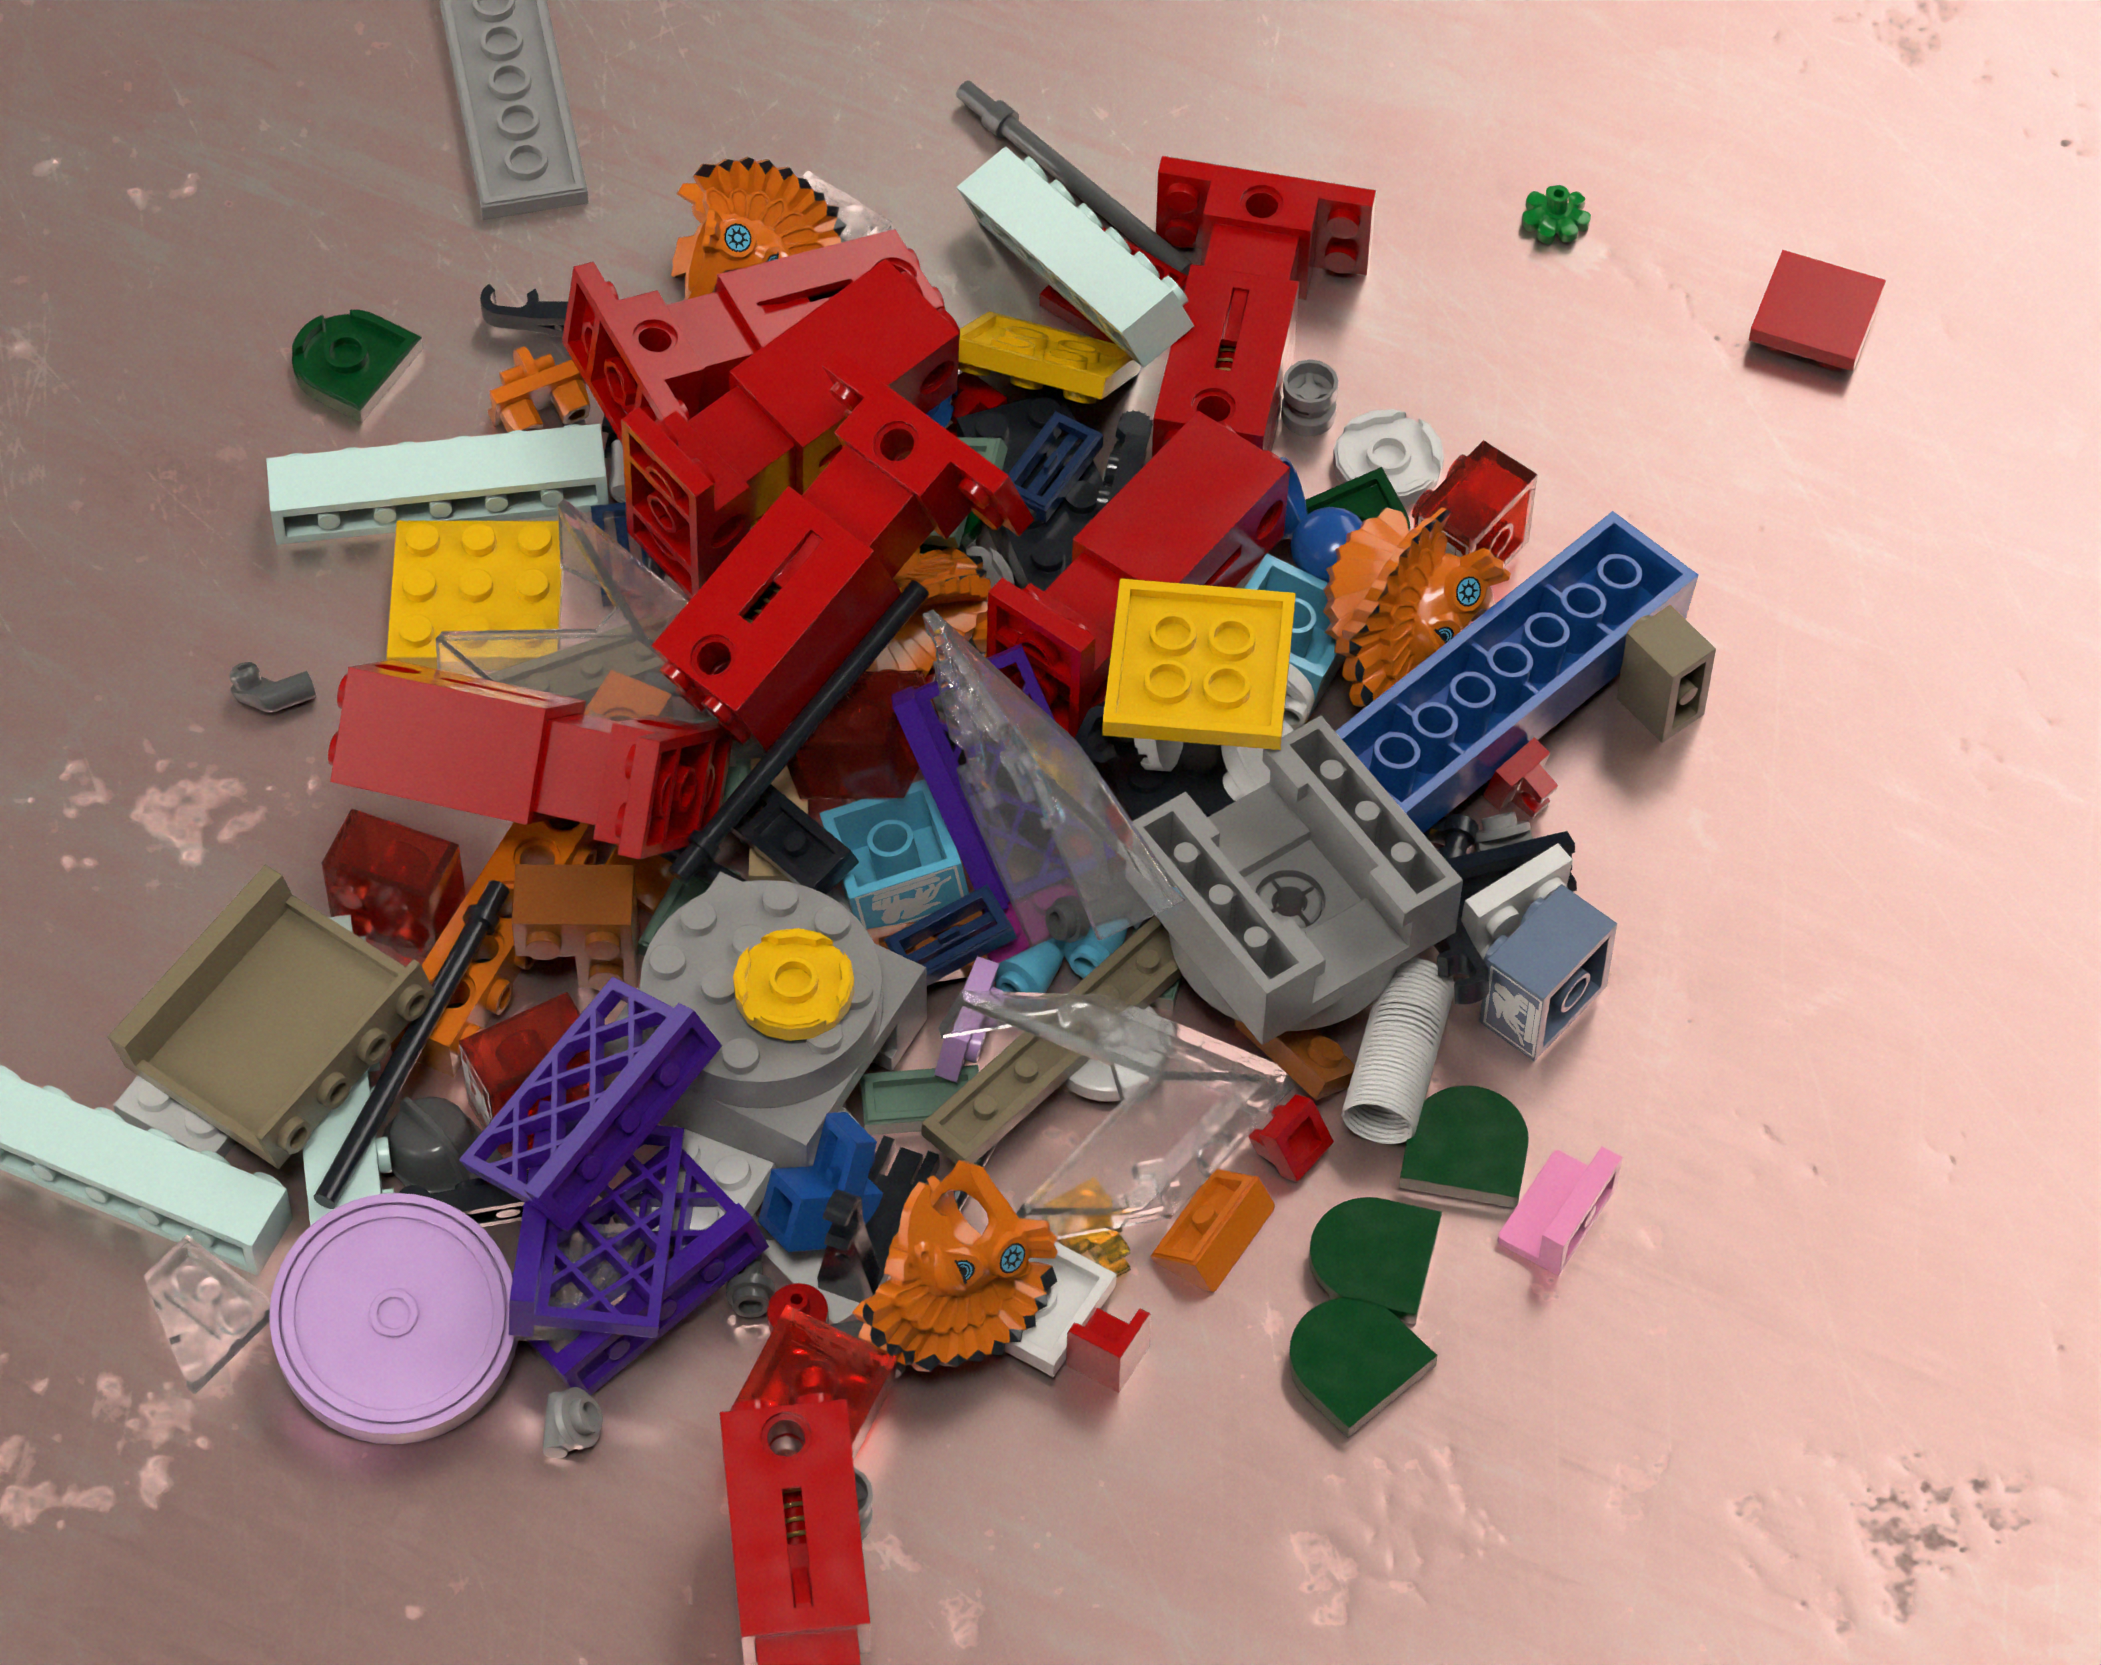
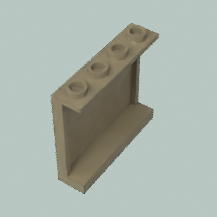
M265 864L110 1033L108 1039L126 1068L279 1169L292 1154L297 1153L306 1145L311 1132L326 1115L346 1100L351 1087L368 1068L383 1059L390 1044L409 1022L416 1020L423 1014L435 992L420 962L413 959L406 967L292 895L284 877Z

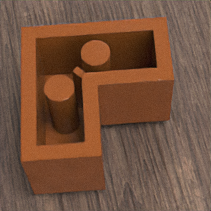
M515 864L512 930L516 956H530L540 960H549L557 956H575L579 988H594L601 991L612 976L637 988L640 921L634 865Z

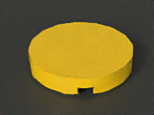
M801 928L776 930L761 937V943L755 945L750 951L748 947L739 956L733 974L736 1007L746 1022L766 1036L787 1041L814 1038L833 1029L849 1012L855 993L852 963L844 952L843 955L840 949L833 946V940L824 934Z

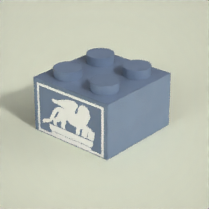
M1562 884L1546 900L1542 897L1537 898L1524 913L1518 929L1509 938L1505 935L1498 937L1484 957L1483 961L1488 967L1489 993L1482 1000L1479 1022L1535 1062L1607 987L1618 923Z

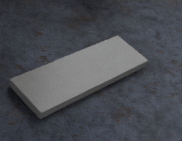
M439 0L483 220L588 204L586 181L547 0Z

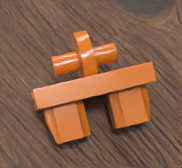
M525 346L513 351L515 367L499 372L503 386L489 391L492 408L488 409V415L494 427L503 424L508 432L514 430H542L543 422L537 411L554 405L562 424L569 425L583 420L589 416L590 412L586 382L573 360L555 365L551 354L533 359Z

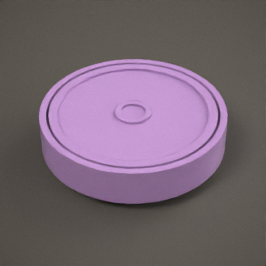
M388 1193L363 1197L339 1206L313 1223L298 1238L282 1262L274 1282L269 1310L270 1332L275 1354L283 1375L295 1396L317 1419L330 1428L358 1440L389 1445L410 1444L429 1440L452 1431L471 1419L492 1399L507 1376L514 1359L518 1336L508 1335L509 1300L513 1280L510 1268L495 1241L476 1221L462 1211L439 1200L416 1194Z

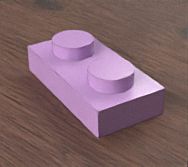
M977 956L946 1031L934 1075L957 1083L965 1060L973 1063L977 1062L987 1034V1029L979 1027L980 1023L985 1021L992 1024L1003 990L993 987L999 963Z

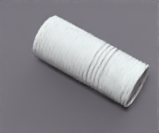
M1412 957L1400 964L1389 985L1373 1001L1341 1112L1345 1125L1364 1139L1383 1144H1397L1406 1142L1407 1138L1410 1139L1415 1135L1454 995L1455 982L1452 976L1449 978L1438 976V965L1431 961Z

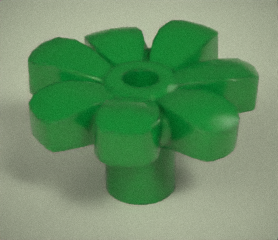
M1555 185L1547 187L1546 196L1538 191H1532L1527 196L1525 206L1528 211H1525L1522 215V226L1529 232L1537 230L1536 237L1539 241L1548 245L1552 244L1556 234H1558L1562 242H1571L1578 238V231L1584 232L1589 229L1591 214L1583 210L1585 207V197L1580 192L1570 193L1566 187Z

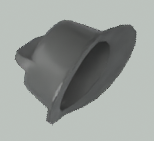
M430 1096L414 1101L409 1097L404 1098L400 1102L399 1113L386 1126L382 1137L388 1136L392 1173L404 1186L419 1185L431 1194L455 1190V1185L459 1182L480 1178L468 1171L459 1159L482 1133V1130L463 1113L459 1106L445 1098ZM496 1149L486 1162L490 1164L504 1158L499 1150Z

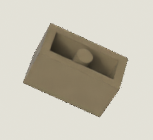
M1668 605L1652 617L1645 615L1639 618L1626 633L1617 700L1663 743L1705 714L1716 648L1671 605Z

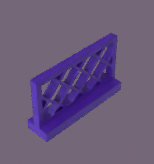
M1018 644L917 689L911 686L891 695L895 714L975 890L988 884L1001 908L1004 910L1009 908L1008 902L1115 856L1022 644ZM1016 662L1024 679V684L1016 703L985 692L994 671ZM982 677L977 689L965 685ZM951 690L973 697L962 727L940 719L930 699ZM1029 693L1037 711L1024 707ZM981 701L1012 712L1001 741L970 730ZM1020 715L1044 724L1048 735L1039 756L1009 745ZM945 731L958 735L953 749ZM966 739L997 750L986 779L961 769L958 758ZM1052 745L1060 763L1047 759ZM1005 753L1035 764L1024 793L993 782ZM1043 768L1068 778L1071 788L1062 808L1032 797ZM968 783L982 788L977 801ZM989 791L1020 802L1009 831L985 822L981 811ZM1075 798L1084 816L1071 811ZM1028 805L1058 816L1047 845L1017 834ZM1066 820L1090 828L1098 846L1077 856L1055 848ZM992 835L1005 840L1000 853ZM1013 843L1043 854L1035 874L1015 883L1012 882L1005 862ZM1051 857L1063 861L1047 868ZM987 907L984 908L985 913L989 912Z
M612 976L462 1155L459 1161L471 1173L540 1210L552 1224L569 1232L719 1051L722 1044L694 1010L681 1003L672 1007ZM620 1000L628 1003L627 1018L605 1025V1018ZM659 1025L643 1044V1030ZM628 1036V1050L604 1058L605 1043ZM590 1049V1063L566 1071L567 1064L576 1053ZM621 1071L604 1091V1076ZM590 1082V1094L588 1097L566 1104V1089ZM551 1095L550 1110L528 1117V1110L538 1099ZM583 1117L566 1137V1122ZM551 1128V1143L527 1151L528 1135ZM513 1141L512 1156L490 1164L486 1162L499 1145ZM544 1164L527 1184V1169Z
M540 1100L538 1114L551 1109V1101ZM583 1117L566 1122V1137ZM656 1125L638 1148L645 1144L669 1147L668 1158L648 1170L632 1154L624 1166L636 1178L616 1191H613L607 1185L599 1194L602 1200L589 1207L569 1232L555 1226L543 1212L524 1202L509 1300L508 1335L533 1338L535 1326L658 1338L684 1128ZM551 1128L535 1133L532 1149L551 1143ZM544 1164L529 1168L527 1184ZM663 1177H665L664 1186L658 1181ZM647 1188L662 1204V1207L640 1219L625 1201ZM613 1210L629 1228L606 1241L591 1223ZM657 1226H659L658 1236L652 1231ZM579 1231L595 1249L572 1263L558 1248V1244ZM640 1238L655 1253V1257L634 1270L618 1251ZM607 1260L623 1278L600 1292L584 1276V1273ZM556 1265L561 1271L554 1275ZM652 1276V1283L650 1286L645 1280ZM570 1282L588 1299L574 1309L549 1306L551 1294ZM633 1288L649 1304L647 1316L621 1314L610 1302Z
M664 1147L643 1165L649 1170L668 1158L669 1147ZM683 1148L680 1167L686 1172L683 1192L676 1193L675 1207L681 1208L678 1228L671 1231L670 1245H675L673 1257L667 1262L658 1338L579 1330V1335L556 1353L549 1345L552 1327L539 1326L538 1332L534 1329L533 1338L524 1337L562 1379L568 1389L578 1387L591 1396L769 1247L753 1217L739 1203L735 1204ZM631 1174L616 1188H614L613 1191H616L617 1189L624 1186L636 1177L633 1174ZM698 1185L704 1192H696V1186ZM647 1188L625 1201L630 1208L640 1207L638 1216L640 1219L651 1214L652 1207H662V1204ZM718 1206L725 1213L706 1230H690L693 1207ZM613 1210L591 1223L606 1241L621 1233L608 1232L610 1218L616 1214ZM579 1231L558 1244V1248L564 1255L575 1247H593ZM640 1238L628 1245L634 1246L631 1267L634 1270L643 1265L647 1245ZM603 1262L584 1273V1276L598 1290L600 1284H613L623 1278L616 1270H602ZM556 1265L554 1275L561 1271ZM652 1276L645 1280L650 1286L652 1283ZM632 1288L626 1292V1296L614 1307L621 1314L647 1316L649 1304ZM558 1290L551 1294L549 1306L555 1307Z

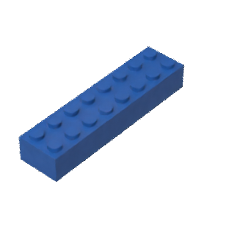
M1612 511L1335 732L1420 831L1424 833L1492 778L1495 771L1534 737L1537 740L1620 673L1625 650L1626 633L1634 622L1645 615L1652 617L1668 605H1671L1686 619L1699 574Z

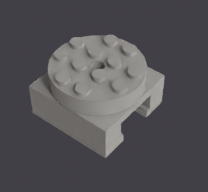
M1322 715L1283 736L1281 750L1263 749L1262 761L1270 770V782L1209 817L1184 792L1127 824L1124 878L1168 930L1171 949L1182 975L1197 994L1211 1006L1243 1022L1261 1045L1286 1031L1309 1030L1329 1026L1357 1014L1379 997L1389 985L1400 964L1456 932L1463 879Z
M721 871L706 893L697 896L676 910L656 932L643 960L640 986L638 987V990L672 1007L681 1003L694 1010L722 1044L719 1051L658 1124L671 1127L676 1125L773 1162L776 1168L813 1166L826 1113H837L871 1062L893 1071L927 1020L926 967L875 944L863 924L845 906L822 892L782 880L742 882ZM801 928L820 932L833 940V946L840 949L843 955L845 952L851 960L855 993L849 1012L833 1029L814 1038L787 1041L764 1035L750 1026L736 1007L733 974L739 956L748 947L750 951L755 945L761 943V937L776 930ZM628 1003L615 1021L628 1017ZM659 1025L643 1030V1044ZM628 1036L605 1043L604 1058L628 1050ZM621 1071L604 1076V1091Z

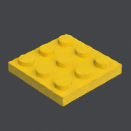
M991 311L960 328L959 370L980 376H988L991 371L1011 376L1010 382L1012 384L1027 389L1040 390L1043 389V385L1064 390L1063 396L1065 398L1080 403L1093 404L1096 402V398L1102 400L1137 375L1141 368V365L1117 344Z
M397 521L387 660H397L444 671H500L559 651L566 538L564 521Z
M1120 579L1103 715V735L1281 750L1296 593Z

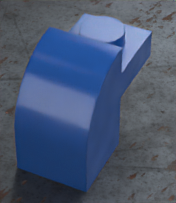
M847 1112L826 1113L813 1166L771 1169L758 1222L787 1252L826 1249L827 1245L824 1242L832 1222L822 1219L831 1195L836 1189L862 1198L863 1222L866 1225L877 1210L883 1196V1192L868 1178L869 1170L875 1160L877 1141Z

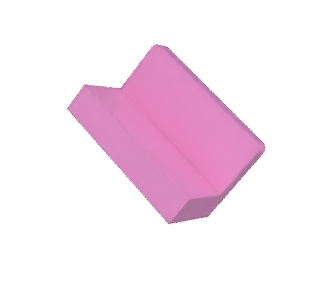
M1601 1146L1588 1166L1560 1150H1555L1500 1230L1498 1243L1559 1276L1617 1189L1623 1157Z

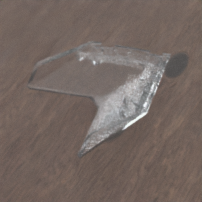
M565 498L558 504L560 568L603 587L615 608L601 624L593 629L442 631L436 637L437 669L585 700V715L618 722L647 715H656L694 724L718 720L706 708L702 713L697 711L676 693L675 689L677 687L659 671L664 662L651 646L688 601ZM750 738L744 745L733 739L729 767H736V759L762 758L767 751ZM793 758L786 766L793 765Z
M934 610L924 613L923 619L926 633L932 638L936 648L937 660L933 664L949 737L961 749H964L966 764L956 768L960 786L1030 947L1053 938L1046 926V911L1056 899L1064 896L1073 895L1081 900L1097 940H1103L1186 901L1079 743Z
M961 990L938 1027L941 1039L1015 1027L1111 1067L1121 1102L1040 1185L1016 1213L1019 1218L1048 1221L1050 1230L1057 1239L1171 1219L1199 1187L1212 1176L1298 1084L1274 1062L1109 995Z

